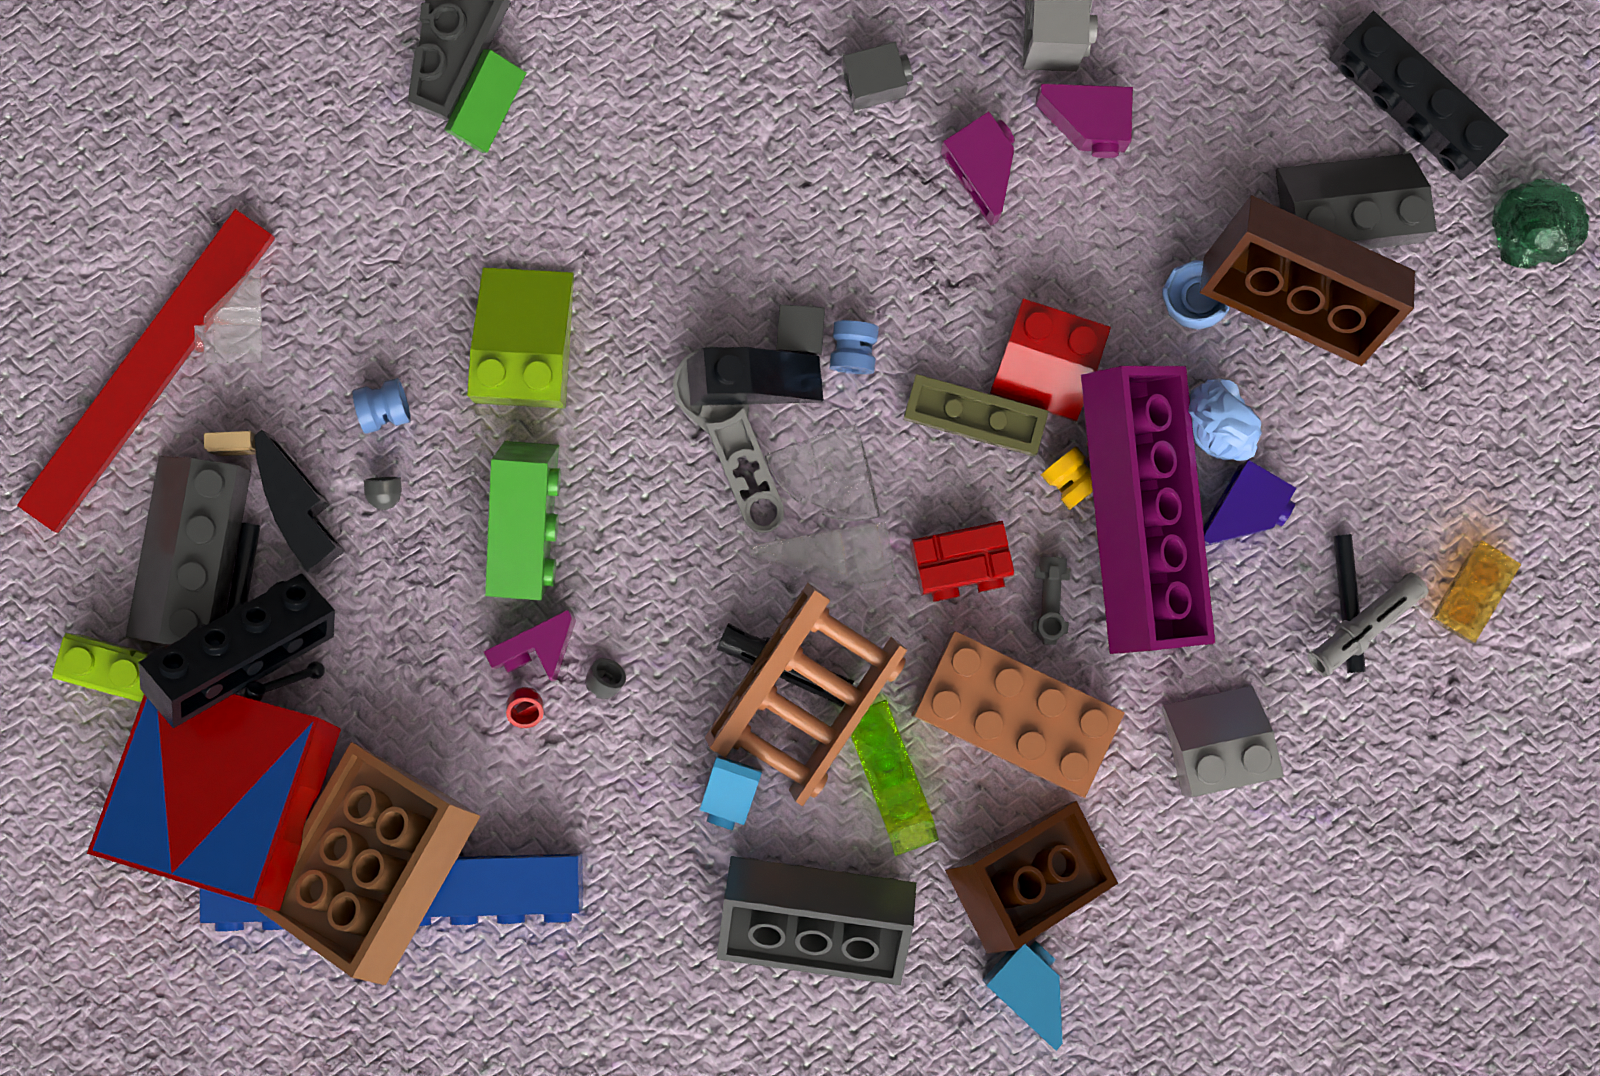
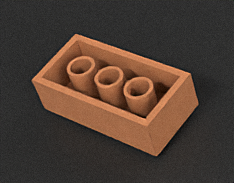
M954 631L950 633L911 716L1068 792L1085 798L1125 712Z

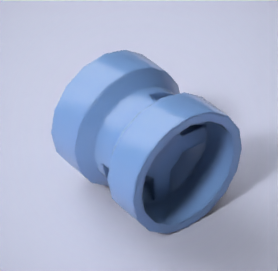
M842 320L834 322L833 338L837 344L836 350L831 353L829 369L850 374H873L876 358L872 354V346L878 341L879 326L861 321Z
M399 378L384 381L380 389H371L365 386L352 391L356 414L365 434L379 431L382 425L387 424V422H391L396 426L411 422L408 401Z

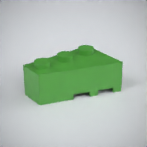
M504 441L491 459L485 596L542 600L547 586L554 587L556 559L550 558L551 541L556 542L559 525V516L554 514L555 496H559L561 469L557 468L559 445Z

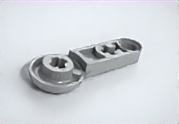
M702 348L696 349L683 358L675 371L673 380L675 400L683 412L710 435L747 526L759 533L772 532L782 522L784 508L748 420L749 404L690 406L687 359ZM746 457L749 463L757 462L759 465V469L754 472L757 487L763 482H766L769 487V491L757 492L745 501H743L740 491H749L747 482L744 477L735 478L733 475V471L739 468L738 459ZM766 499L775 505L777 515L771 524L761 526L751 519L750 508L757 500Z

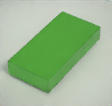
M484 49L444 130L479 152L488 153L527 72L491 49Z

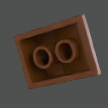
M1077 801L1070 802L978 849L945 870L987 954L1017 950L1118 884Z

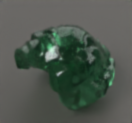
M1535 179L1532 182L1521 183L1517 187L1507 190L1495 204L1492 216V226L1498 240L1497 247L1500 249V259L1510 266L1519 269H1529L1531 266L1545 262L1557 265L1575 254L1578 247L1586 241L1589 231L1590 216L1586 212V204L1583 202L1582 197L1567 184L1558 183L1551 179Z

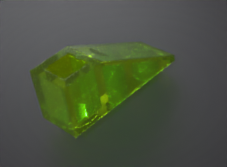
M887 700L872 704L851 734V739L895 856L938 841L939 838L933 816Z

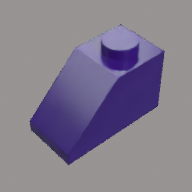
M1250 460L1240 464L1203 526L1205 546L1261 533L1274 528L1276 524L1282 527L1295 507L1296 503L1290 499L1297 488Z

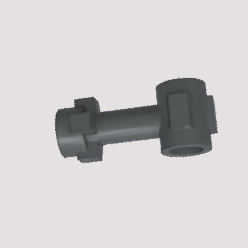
M1040 557L1039 566L1035 567L1034 578L1043 580L1041 617L1032 621L1031 632L1036 634L1043 645H1055L1057 639L1068 633L1069 622H1066L1060 615L1061 581L1070 580L1071 568H1067L1066 558Z

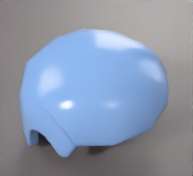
M1193 260L1172 270L1162 288V294L1171 318L1183 327L1200 330L1212 327L1220 322L1228 313L1230 307L1199 293L1203 261Z

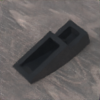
M261 430L254 436L257 464L263 490L274 520L288 546L306 571L318 575L345 552L342 546L316 517L330 504L276 439Z

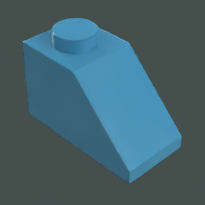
M722 756L716 757L700 807L701 811L709 813L706 821L733 830L735 822L744 825L763 770Z
M1034 941L1030 947L1024 944L1017 950L1008 951L982 981L1057 1051L1063 1044L1060 976L1050 967L1056 959L1039 943Z

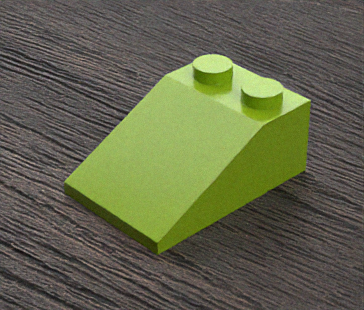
M482 268L470 348L467 396L475 404L566 409L574 272Z

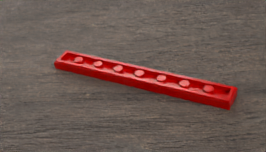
M237 209L232 212L16 506L51 531L59 533L275 240L271 233Z

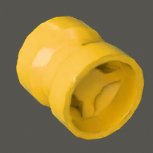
M1077 446L1040 474L1048 485L1057 487L1061 492V501L1069 510L1093 492L1091 470L1084 463L1085 456Z

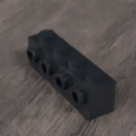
M1374 10L1329 58L1346 78L1357 84L1371 97L1372 101L1380 109L1395 119L1411 138L1421 143L1438 159L1439 163L1446 170L1453 173L1461 181L1475 171L1509 136Z
M302 573L287 581L277 582L264 594L247 603L243 602L235 605L227 614L207 625L203 624L193 628L185 637L167 647H159L151 651L143 660L138 662L140 690L172 728H175L247 687L248 683L263 678L333 638L335 609Z

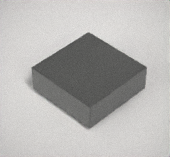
M780 304L776 351L822 355L825 307Z

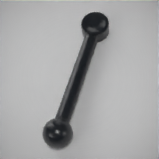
M313 661L307 666V669L264 684L256 681L250 682L245 690V696L260 701L266 692L309 677L320 679L324 675L325 668L322 663Z

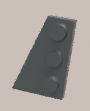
M425 0V3L421 4L419 19L422 22L419 47L415 48L408 102L414 108L445 121L449 120L483 50L489 49L511 4L509 0Z

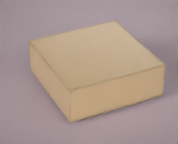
M251 431L204 433V449L216 456L256 455L254 438L256 434Z

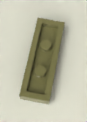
M916 374L903 420L1035 457L1038 453L1049 411Z

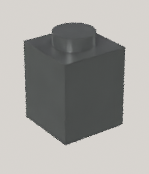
M896 41L843 55L842 72L853 111L906 97L907 82L913 81V74L907 54L899 55Z

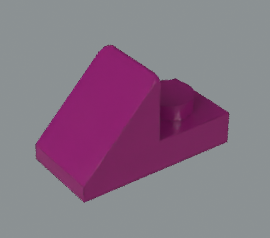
M566 610L483 652L491 668L499 669L504 666L506 672L509 673L530 663L532 659L529 654L536 651L550 681L555 682L576 623L573 612Z

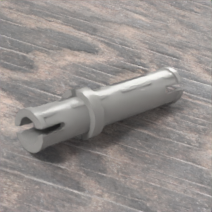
M1412 572L1404 575L1399 582L1373 601L1372 604L1351 621L1344 620L1337 625L1334 635L1314 651L1308 653L1307 658L1310 665L1318 674L1327 677L1352 655H1361L1368 649L1369 641L1395 622L1419 600L1428 595L1429 591L1425 582Z

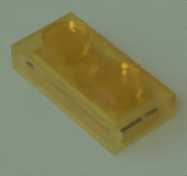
M1483 540L1476 541L1430 620L1466 642L1476 643L1520 568L1521 563Z

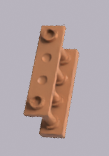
M808 582L705 736L709 748L726 758L732 748L738 750L741 747L794 780L789 791L795 802L801 806H804L810 796L815 798L822 791L828 779L827 770L887 680L892 682L901 673L906 662L903 656L907 652V649L893 637H890L883 649L830 616L829 609L826 607L830 599ZM818 630L872 664L857 688L803 654V648L800 645L810 631L813 633ZM793 669L846 703L831 727L777 693V687L774 684L784 670L789 672ZM767 708L820 742L805 765L751 732V726L748 723L758 709L764 711Z

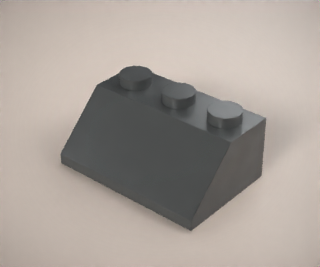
M1412 153L1282 167L1275 170L1281 209L1365 248L1375 249L1419 244L1437 232L1431 186Z

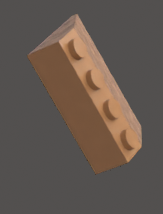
M351 742L305 822L302 846L280 911L257 906L256 909L350 977L386 985L481 816L440 790L362 746Z

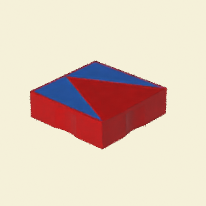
M144 694L87 854L247 903L280 911L302 846L306 818L312 804L320 793L341 728L315 716L235 694L172 728Z

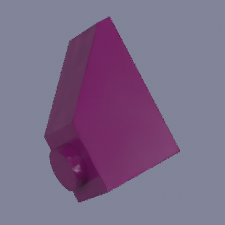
M1041 84L1036 96V106L1079 151H1092L1091 155L1096 158H1114L1119 156V152L1125 153L1132 141L1133 87Z
M988 111L944 140L940 153L986 221L992 226L999 221L1003 212L1015 150L1012 144L1015 142V139L1006 123L1001 119L996 122Z

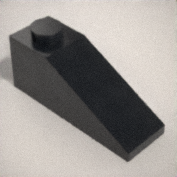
M752 347L702 348L687 359L690 406L821 403L824 401L819 356Z

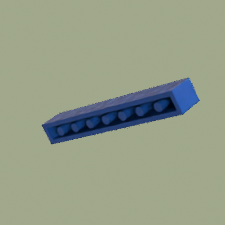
M582 853L458 856L419 926L431 925V917H450V925L478 924V916H497L498 924H517L525 922V915L544 914V922L546 923L572 921V914L580 913L583 910ZM200 888V923H215V931L244 930V922H262V930H284L277 923L256 909L258 905Z

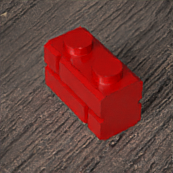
M1003 521L920 537L910 541L921 596L932 594L933 602L960 597L959 588L976 584L978 593L1006 587L1004 579L1014 576V568Z

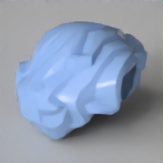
M1217 378L1208 379L1205 383L1191 390L1188 412L1192 417L1195 444L1207 454L1217 459L1245 461L1253 457L1258 448L1257 442L1262 434L1261 420L1241 398L1238 385L1231 380Z

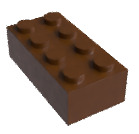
M1250 195L1204 255L1199 293L1362 366L1414 309L1415 270Z

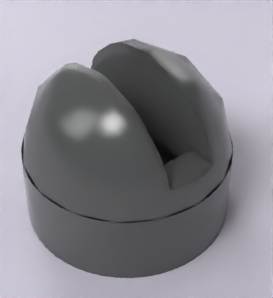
M376 477L363 480L365 498L374 508L388 510L399 502L402 492L401 477Z
M600 658L593 663L587 672L585 679L586 688L594 693L598 699H609L614 697L626 682V674L617 662L607 658ZM606 676L610 682L606 683L602 678Z

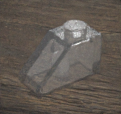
M251 269L204 315V325H195V353H204L205 363H262L261 269Z

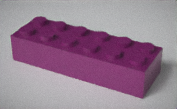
M1118 366L1081 374L1109 653L1143 652L1216 644L1192 417L1188 412L1190 398L1186 366Z

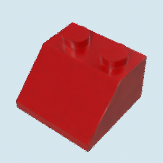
M1023 298L1016 310L990 394L1048 410L1051 414L1076 422L1084 405L1081 374L1098 370L1111 327Z

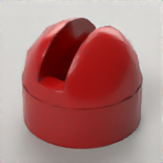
M522 687L515 689L510 694L506 703V716L512 725L519 728H531L542 720L544 704L540 694L535 689Z

